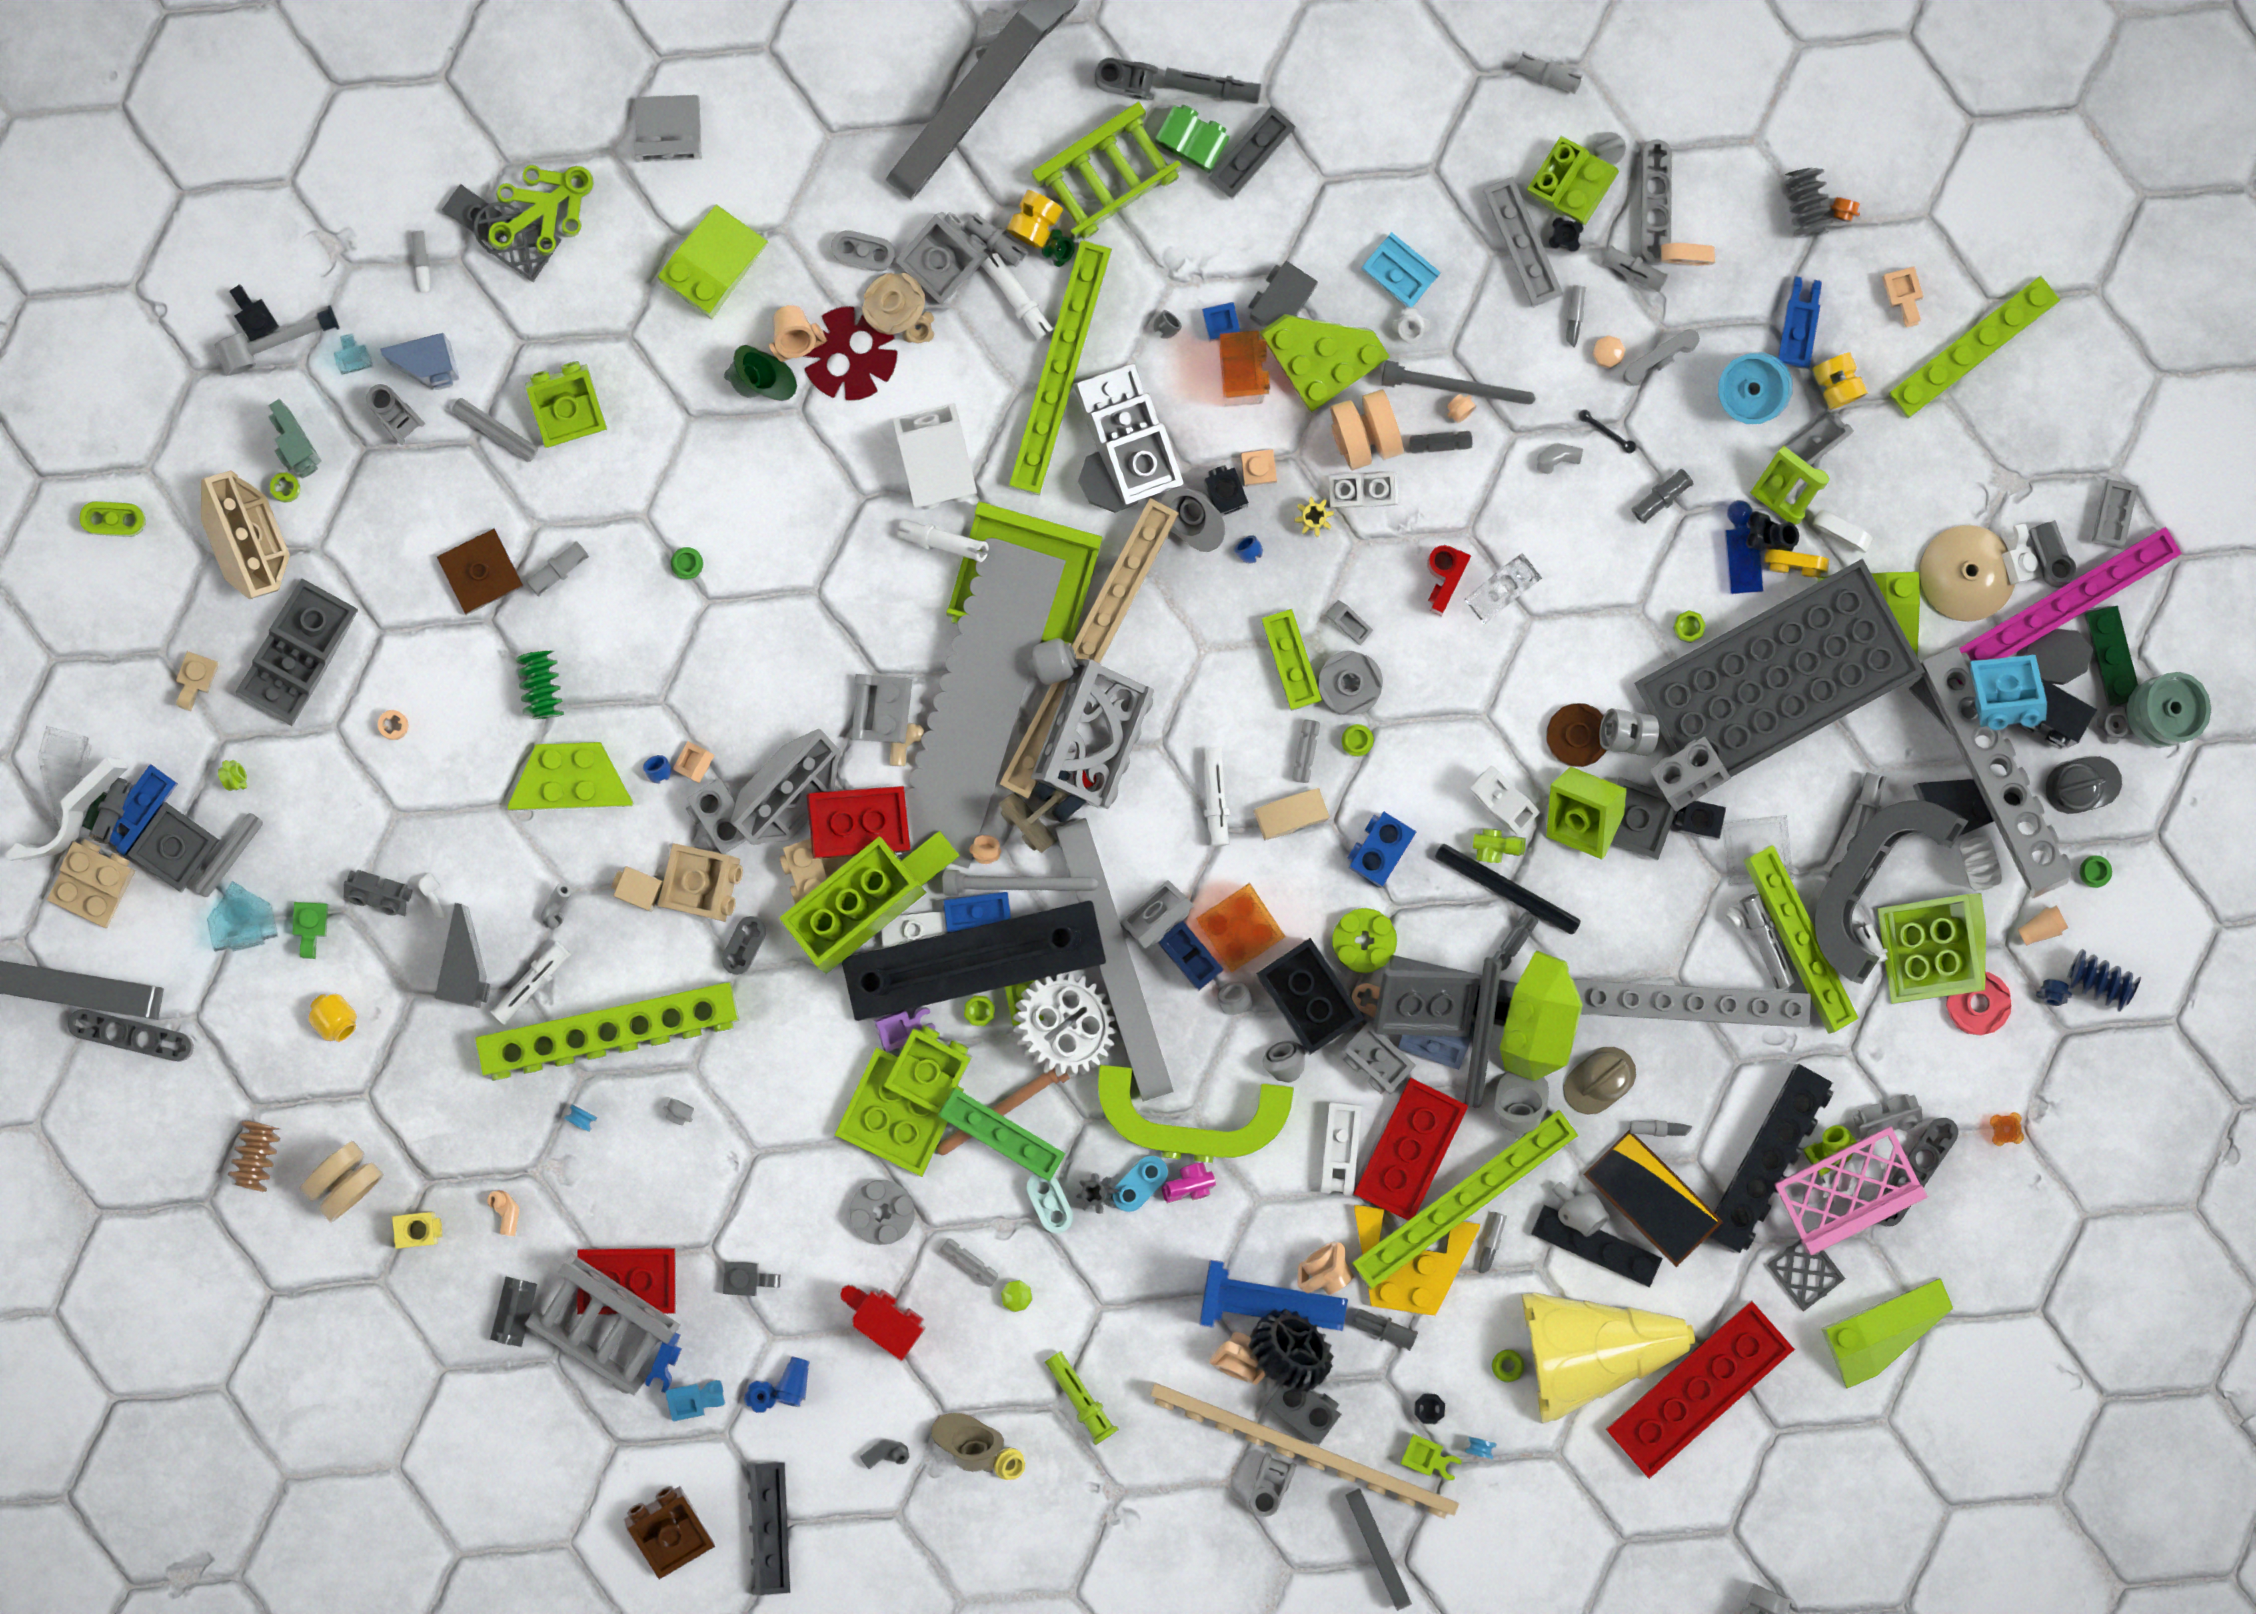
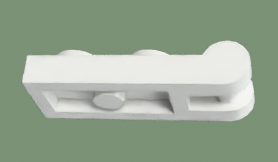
M1329 1102L1320 1193L1330 1194L1331 1191L1343 1192V1195L1353 1196L1362 1111L1361 1105ZM1333 1168L1345 1169V1178H1332Z

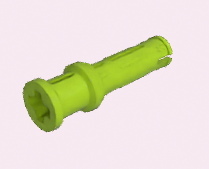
M1062 1350L1044 1362L1079 1412L1077 1420L1079 1423L1085 1424L1094 1438L1093 1444L1095 1446L1119 1430L1117 1425L1113 1426L1103 1412V1404L1093 1400L1063 1355Z

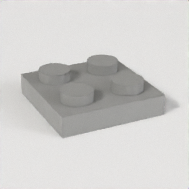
M1167 880L1125 917L1120 924L1146 949L1149 945L1158 943L1164 937L1165 931L1173 924L1183 921L1194 905L1179 889Z

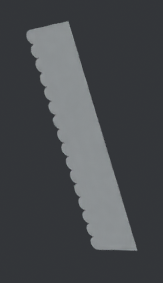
M988 538L984 541L987 542L989 550L982 549V552L988 555L983 562L977 561L976 571L980 576L975 577L970 582V591L975 596H970L965 600L963 607L969 615L962 616L959 619L957 626L962 634L956 635L951 643L952 649L958 654H951L946 659V668L951 673L941 676L939 685L944 692L938 693L933 700L934 707L938 711L932 712L927 718V724L933 731H927L921 737L922 746L927 750H921L917 753L915 762L920 769L911 772L909 782L914 788L905 791L906 806H908L906 811L910 849L912 851L916 850L933 835L941 831L960 855L952 864L968 869L973 857L969 849L974 844L975 838L980 834L1030 676L1027 660L1032 659V649L1034 646L1040 644L1066 562L1065 560L996 538Z

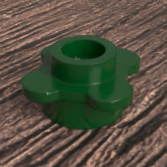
M1054 229L1050 233V239L1042 247V256L1050 258L1054 266L1061 267L1072 258L1075 251L1074 242L1071 238L1063 236L1061 230Z

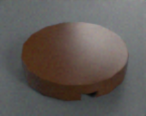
M1586 703L1570 704L1559 709L1551 717L1546 728V742L1551 754L1559 762L1571 767H1586L1596 763L1607 751L1601 746L1599 738L1601 721L1604 715L1597 708Z

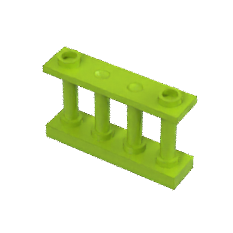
M1139 101L1032 171V178L1038 187L1045 183L1048 187L1052 186L1076 222L1077 226L1071 229V236L1074 241L1079 237H1082L1083 240L1091 237L1099 230L1097 225L1158 185L1162 184L1163 187H1166L1180 177L1178 172L1181 171L1182 165L1179 160L1168 166L1142 127L1144 124L1142 120L1146 118V111ZM1125 131L1128 134L1132 133L1158 172L1143 183H1141L1115 144L1117 142L1115 137ZM1097 149H1100L1101 152H1106L1131 189V191L1116 201L1089 163L1091 159L1089 155ZM1071 166L1074 169H1079L1104 207L1090 218L1086 216L1062 180L1064 177L1062 172Z

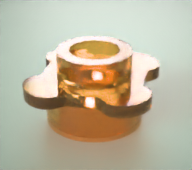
M2012 1112L2009 1116L2002 1117L1996 1114L1990 1118L1989 1122L1994 1131L1992 1142L1996 1146H2003L2004 1143L2008 1142L2020 1144L2024 1140V1134L2021 1132L2020 1122L2022 1118L2020 1114ZM2005 1126L2010 1128L2009 1132L2004 1131Z

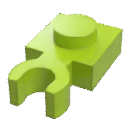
M1413 1433L1400 1464L1430 1477L1435 1468L1439 1470L1441 1476L1445 1479L1454 1480L1455 1476L1446 1472V1465L1449 1462L1461 1465L1462 1461L1454 1455L1440 1456L1443 1446Z

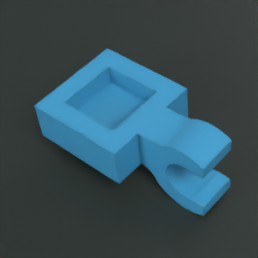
M711 1381L701 1390H699L698 1384L666 1390V1398L672 1421L705 1415L704 1408L725 1405L721 1381Z

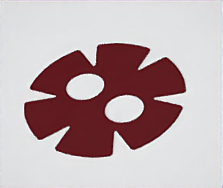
M853 306L839 307L822 315V319L830 333H827L823 330L826 342L803 356L821 358V360L805 367L810 381L822 393L832 398L836 396L844 382L846 401L861 400L877 393L878 389L870 374L885 382H888L896 367L898 351L879 349V347L894 340V334L879 333L868 324L863 314L857 325H855ZM858 331L867 332L873 341L871 349L863 354L856 353L850 346L852 335ZM840 353L848 358L850 367L844 375L835 376L829 372L827 361L833 354Z

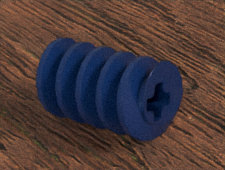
M2081 949L2067 975V978H2071L2070 988L2074 989L2079 983L2083 984V995L2094 989L2093 1000L2097 1001L2104 994L2106 995L2105 1005L2109 1006L2114 1000H2117V1011L2121 1012L2132 1000L2141 977H2138L2133 982V973L2130 971L2121 976L2120 966H2115L2109 971L2110 963L2107 960H2103L2097 966V955L2092 954L2086 960V950Z

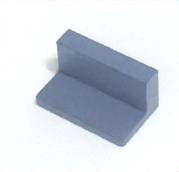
M1471 1023L1469 1037L1402 1035L1398 1049L1459 1070L1467 1052L1475 1023Z

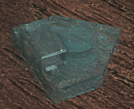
M234 881L231 882L225 891L226 894L207 918L212 947L215 952L229 948L233 952L263 945L266 939L278 937L272 905L247 891Z

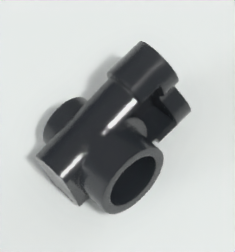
M1758 511L1750 514L1748 519L1750 533L1746 539L1748 548L1763 552L1765 549L1793 551L1799 542V531L1793 523H1775L1770 520L1769 515Z

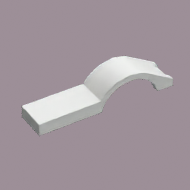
M105 758L60 801L63 810V821L58 835L49 844L42 847L32 843L26 846L16 843L5 854L7 858L12 861L18 859L27 861L60 854L69 848L72 842L80 835L84 820L83 811L116 781L128 767L119 758Z

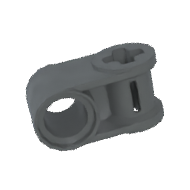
M1105 58L1098 63L1095 71V82L1103 91L1148 101L1152 100L1153 97L1150 91L1153 76L1157 74L1158 67L1143 62ZM1105 68H1113L1117 71L1118 78L1113 82H1108L1102 78L1101 71ZM1142 75V76H1143V80H1142V86L1140 87V86H1139V81H1140V76Z

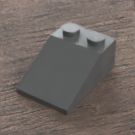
M455 902L435 999L480 1008L481 1002L486 1003L488 1000L490 984L486 982L487 975L469 907Z

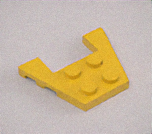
M1355 1205L1354 1213L1363 1255L1379 1243L1384 1209ZM1463 1221L1449 1232L1446 1253L1424 1250L1370 1290L1367 1286L1370 1305L1436 1316L1480 1229V1224Z

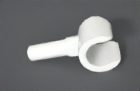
M428 873L420 879L419 888L430 902L435 917L438 920L443 918L444 915L433 891L439 888L440 884L432 873Z

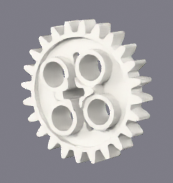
M1072 972L1066 975L1064 980L1062 974L1052 976V979L1051 977L1040 979V982L1036 980L1030 984L1031 990L1026 989L1021 994L1025 1000H1020L1015 1005L1022 1012H1018L1013 1016L1014 1020L1021 1022L1013 1031L1023 1035V1038L1017 1044H1027L1028 1046L1023 1055L1029 1056L1034 1054L1036 1057L1033 1065L1036 1066L1041 1062L1045 1063V1073L1055 1067L1057 1077L1063 1075L1065 1071H1067L1069 1077L1075 1076L1078 1071L1083 1075L1089 1071V1067L1094 1069L1100 1065L1099 1060H1103L1108 1056L1105 1049H1109L1114 1045L1107 1037L1117 1033V1030L1109 1027V1024L1114 1022L1116 1017L1107 1016L1106 1013L1112 1008V1004L1103 1005L1101 1002L1106 994L1101 993L1096 996L1094 993L1096 984L1094 983L1087 988L1084 976L1074 982ZM1062 997L1070 1001L1071 1009L1063 1004ZM1080 1008L1085 1009V1013L1049 1041L1044 1040L1045 1035L1076 1013ZM1039 1014L1047 1019L1048 1027L1040 1023ZM1082 1022L1089 1026L1091 1035L1084 1032ZM1059 1040L1066 1044L1067 1053L1060 1049L1058 1045Z

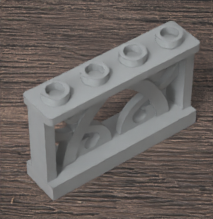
M1077 659L1078 667L1074 668V674L1068 679L1030 779L1046 784L1068 795L1083 799L1086 803L1096 808L1108 809L1117 798L1119 781L1130 764L1129 755L1133 745L1137 743L1141 736V724L1144 716L1152 707L1154 689L1101 666V664L1091 659ZM1099 676L1114 684L1104 693L1095 683V679ZM1122 689L1127 690L1131 695L1126 712L1121 709V704L1126 699H1117L1113 703L1110 701L1111 697ZM1087 702L1090 708H1093L1096 703L1097 706L1089 714L1083 712ZM1102 713L1108 727L1110 743L1099 751L1085 757L1084 741L1076 731L1078 723L1092 721ZM1072 741H1074L1077 746L1076 759H1074L1076 750H1073L1071 753L1068 752V749ZM1084 769H1086L1087 779L1091 783H1094L1093 776L1095 773L1101 775L1095 791H1088L1082 781ZM1060 770L1074 771V785L1058 779Z

